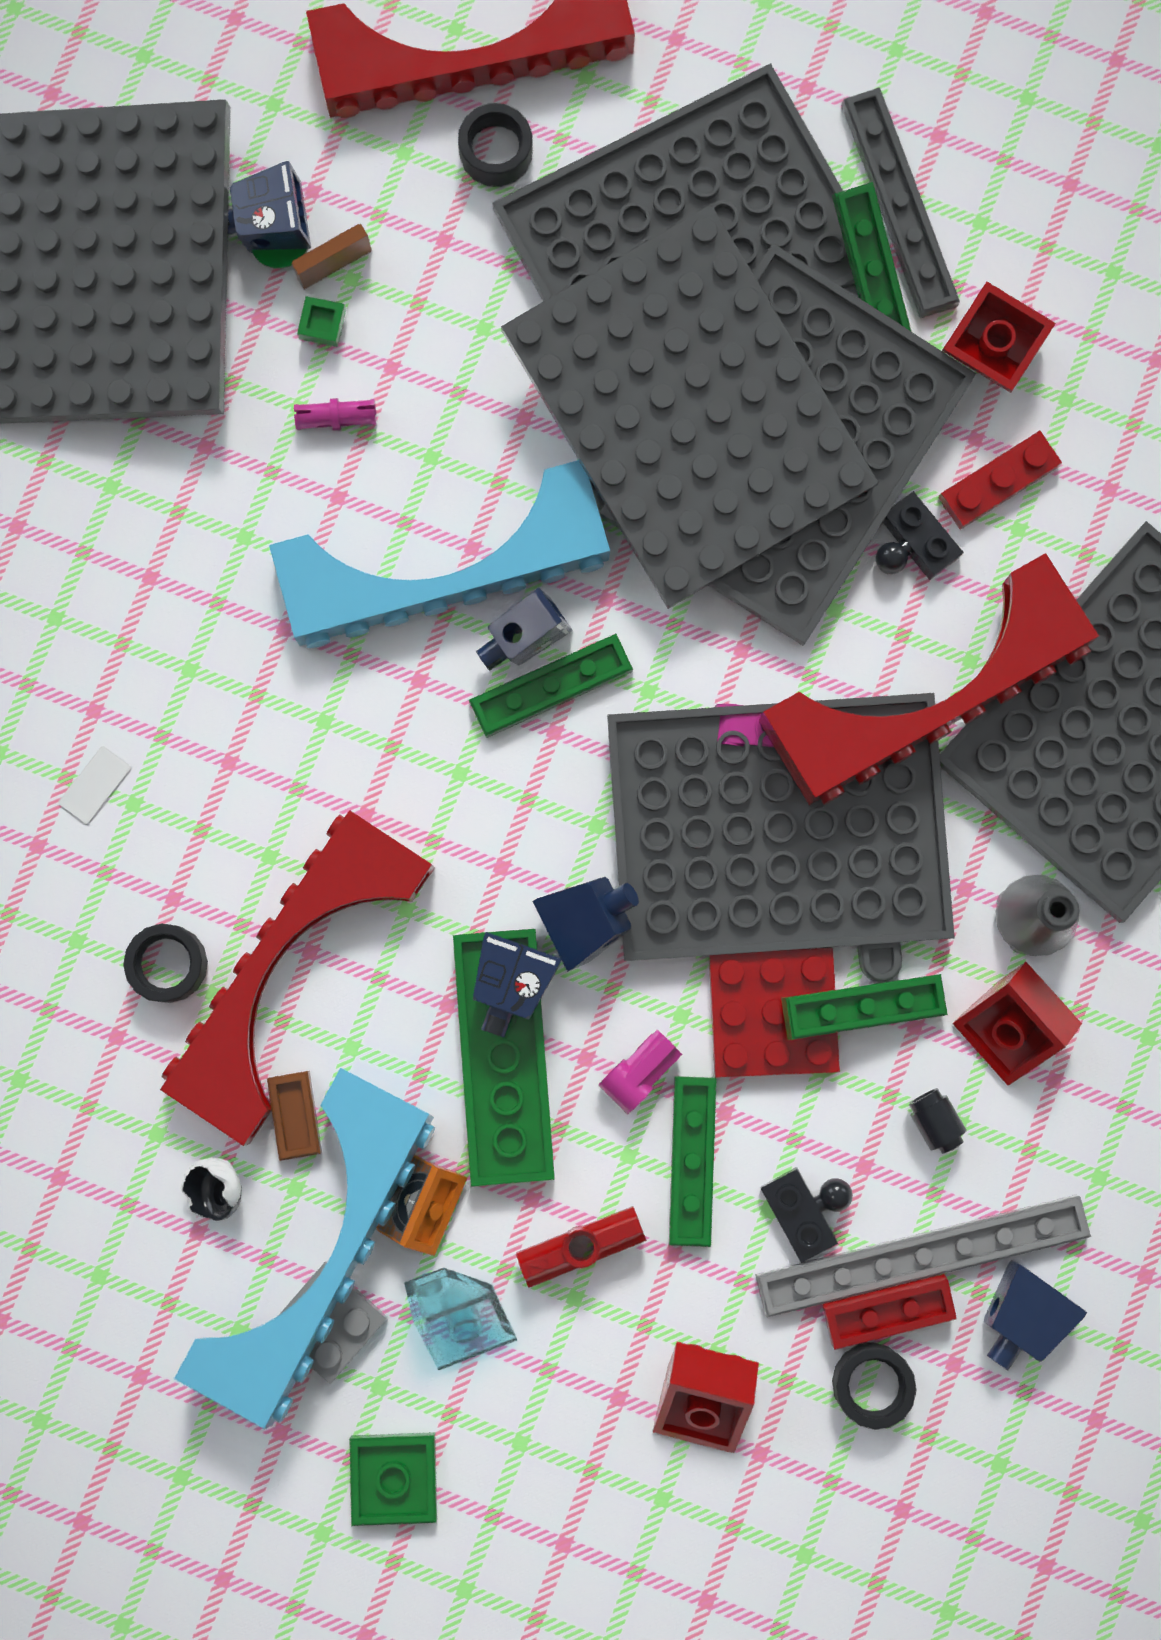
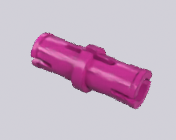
M330 398V403L294 404L296 430L332 427L333 431H341L342 426L377 425L375 399L339 402L338 398Z

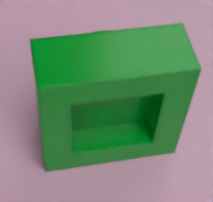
M305 296L297 331L299 340L338 347L346 314L345 304Z

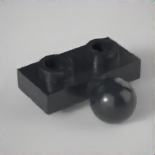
M912 491L892 506L882 522L899 543L888 542L883 544L876 553L875 561L877 567L882 572L897 574L905 568L908 556H910L926 577L931 580L959 559L964 552L917 494Z
M795 1167L760 1187L801 1263L838 1244V1240L822 1212L825 1210L841 1212L850 1206L853 1192L846 1181L839 1178L829 1179L822 1184L819 1195L813 1197L798 1167Z

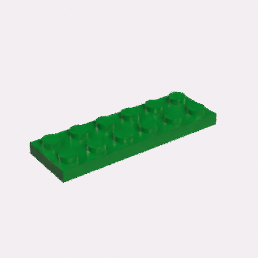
M535 928L488 932L537 950ZM485 932L453 935L471 1187L555 1180L541 1000L529 1020L513 1014L505 1038L481 1030L489 1005L473 1000Z

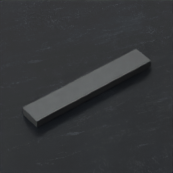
M880 87L844 98L841 104L869 182L874 183L882 217L920 319L957 307L960 302Z

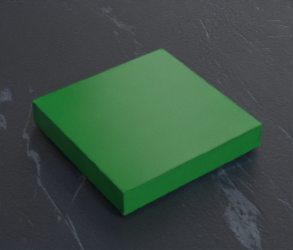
M435 1432L351 1435L349 1438L351 1526L437 1523Z

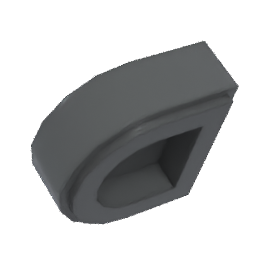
M900 942L857 945L859 965L862 973L868 979L874 982H885L892 980L898 975L902 968Z

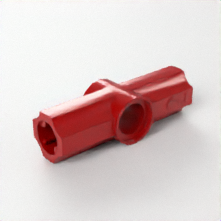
M631 1206L586 1225L575 1226L563 1234L516 1252V1256L528 1288L577 1268L589 1267L597 1260L647 1240L634 1206ZM582 1235L591 1239L593 1250L586 1257L580 1258L571 1253L569 1244L573 1238Z

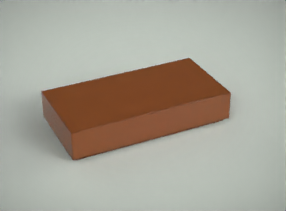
M357 224L295 259L292 262V266L304 290L370 253L372 249L368 234L362 224Z
M310 1071L267 1078L279 1161L321 1154L322 1147Z

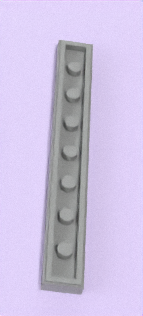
M1076 1194L758 1273L755 1276L765 1316L772 1317L1089 1238L1091 1234L1081 1197Z

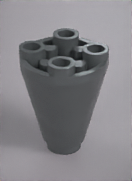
M1045 875L1024 876L1010 883L998 896L995 910L997 928L1004 941L1009 944L1013 951L1029 956L1051 955L1063 949L1075 935L1080 914L1079 904L1072 892L1057 879Z

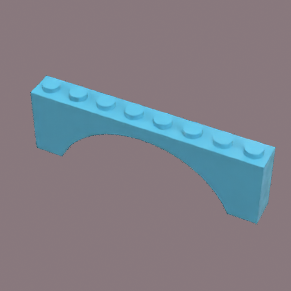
M579 460L544 469L536 501L518 530L507 542L480 562L448 575L418 580L378 577L359 571L334 558L320 547L309 534L269 545L293 636L299 646L306 644L307 648L324 646L331 642V637L346 634V637L364 635L370 631L369 627L385 623L387 627L397 626L409 621L408 616L424 612L425 616L437 615L447 611V605L463 601L464 605L477 604L486 600L487 594L502 590L503 594H513L524 590L526 583L541 580L543 584L553 583L563 579L566 572L580 569L581 573L596 571L604 567L603 562L610 559V548L590 479Z
M342 1068L339 1069L320 1105L337 1133L344 1155L347 1174L345 1215L338 1241L330 1259L311 1287L291 1307L269 1322L250 1331L233 1336L195 1339L174 1377L178 1382L263 1429L273 1426L275 1421L281 1423L286 1417L293 1403V1399L288 1396L295 1382L302 1383L313 1365L314 1359L310 1358L309 1355L316 1342L318 1341L322 1344L329 1335L335 1322L334 1319L330 1318L331 1313L337 1302L344 1304L355 1284V1281L350 1278L358 1263L364 1265L375 1246V1241L371 1240V1237L377 1225L384 1226L389 1220L395 1208V1203L391 1199L398 1185L403 1188L406 1186L416 1166L411 1163V1160L418 1147L423 1150L426 1148L435 1131V1127L431 1125L434 1118L432 1115Z

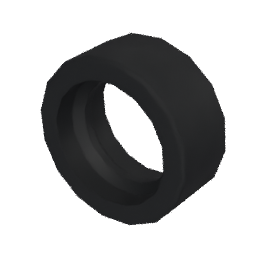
M488 103L470 112L464 118L458 131L459 157L464 170L473 180L486 186L502 187L514 183L527 172L533 154V136L527 119L517 109L499 103ZM489 127H504L513 131L517 136L519 150L510 161L501 164H488L475 156L472 149L474 137L480 131Z
M160 923L146 927L133 937L125 950L123 967L126 980L137 994L149 1001L173 1003L188 998L198 990L206 977L208 960L205 948L195 934L177 925ZM162 939H171L182 944L187 950L190 959L189 972L185 979L178 985L169 988H160L151 984L144 976L141 966L142 958L147 948L155 941Z
M874 1342L858 1344L846 1351L835 1365L832 1378L834 1397L845 1415L859 1426L873 1430L891 1428L904 1420L912 1409L917 1392L914 1373L907 1361L889 1346ZM877 1360L885 1362L893 1368L898 1377L899 1389L897 1397L891 1405L883 1410L870 1411L863 1409L855 1403L850 1395L849 1382L851 1374L857 1366L865 1361Z

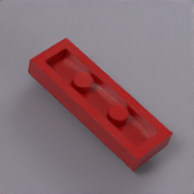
M1041 430L943 491L938 498L961 530L1059 468L1063 462Z
M944 1274L822 1304L830 1341L834 1350L957 1319L949 1281Z

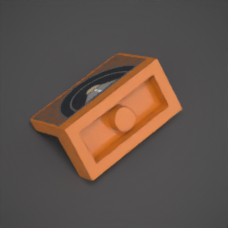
M414 1155L411 1163L416 1166L410 1180L404 1188L398 1185L391 1199L395 1203V1208L384 1226L378 1224L376 1229L405 1248L435 1256L468 1177L456 1171L435 1165L418 1155Z

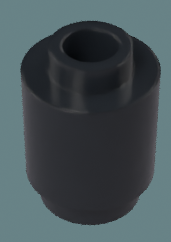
M938 1088L920 1095L909 1103L913 1111L910 1116L930 1151L939 1148L941 1153L944 1154L957 1148L964 1142L961 1136L967 1129L947 1095L942 1096Z

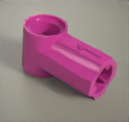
M657 1029L627 1060L623 1059L598 1086L628 1115L653 1090L652 1085L683 1054Z

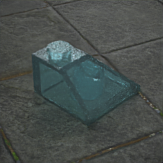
M444 1267L404 1282L413 1322L438 1371L517 1341L515 1331L493 1284Z

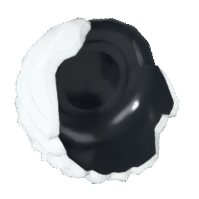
M210 1157L209 1159H201L189 1167V1170L183 1175L184 1179L180 1186L181 1192L188 1198L189 1212L195 1216L210 1218L214 1221L229 1218L237 1210L242 1194L239 1176L227 1160Z

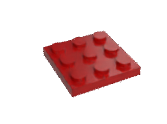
M833 948L708 955L714 1077L840 1072L838 1032L787 1040L781 998L835 990Z

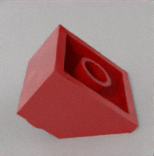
M986 281L942 351L1012 393L1056 323Z
M1026 961L994 984L952 1023L1008 1086L1066 1048L1082 1025L1080 1020Z
M676 1341L667 1367L652 1432L734 1454L754 1407L759 1362L747 1360L738 1355H728L705 1349L696 1344H685Z

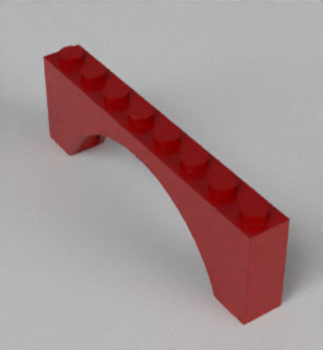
M554 0L535 21L510 37L490 45L461 51L425 50L396 42L367 26L354 15L345 3L306 11L330 118L337 116L350 118L356 116L361 111L375 108L388 110L403 102L413 100L426 102L441 94L451 92L463 94L479 86L488 84L501 86L521 77H543L551 71L564 68L581 69L592 62L602 60L619 61L627 55L634 54L635 31L627 0Z
M1046 553L1011 572L1002 583V619L994 648L979 674L963 689L949 698L916 712L880 717L845 713L829 708L801 692H797L763 711L759 723L809 805L818 800H821L823 805L832 802L845 793L843 786L855 779L859 785L867 782L881 772L878 768L881 764L892 759L894 764L904 761L916 753L913 746L925 739L928 740L929 744L939 741L952 732L949 726L960 719L965 724L974 721L987 712L984 706L997 699L1001 705L1020 694L1022 691L1019 686L1032 679L1036 685L1057 672L1054 668L1055 665L1064 660H1067L1069 665L1091 653L1088 646L1099 635Z
M351 810L347 812L345 817L339 814L332 822L326 833L330 839L322 851L315 849L303 866L307 873L299 885L292 883L280 900V904L284 907L274 920L270 917L262 925L256 936L260 942L253 953L246 952L239 959L233 969V973L237 975L228 989L222 987L216 993L209 1005L213 1012L204 1024L199 1021L193 1027L185 1041L190 1046L181 1059L174 1057L161 1076L166 1080L160 1088L162 1092L242 1146L252 1142L272 1112L271 1103L265 1094L259 1078L255 1058L254 1037L257 1011L262 993L279 960L290 946L311 927L343 909L374 901L398 900L413 902L435 869L430 862Z

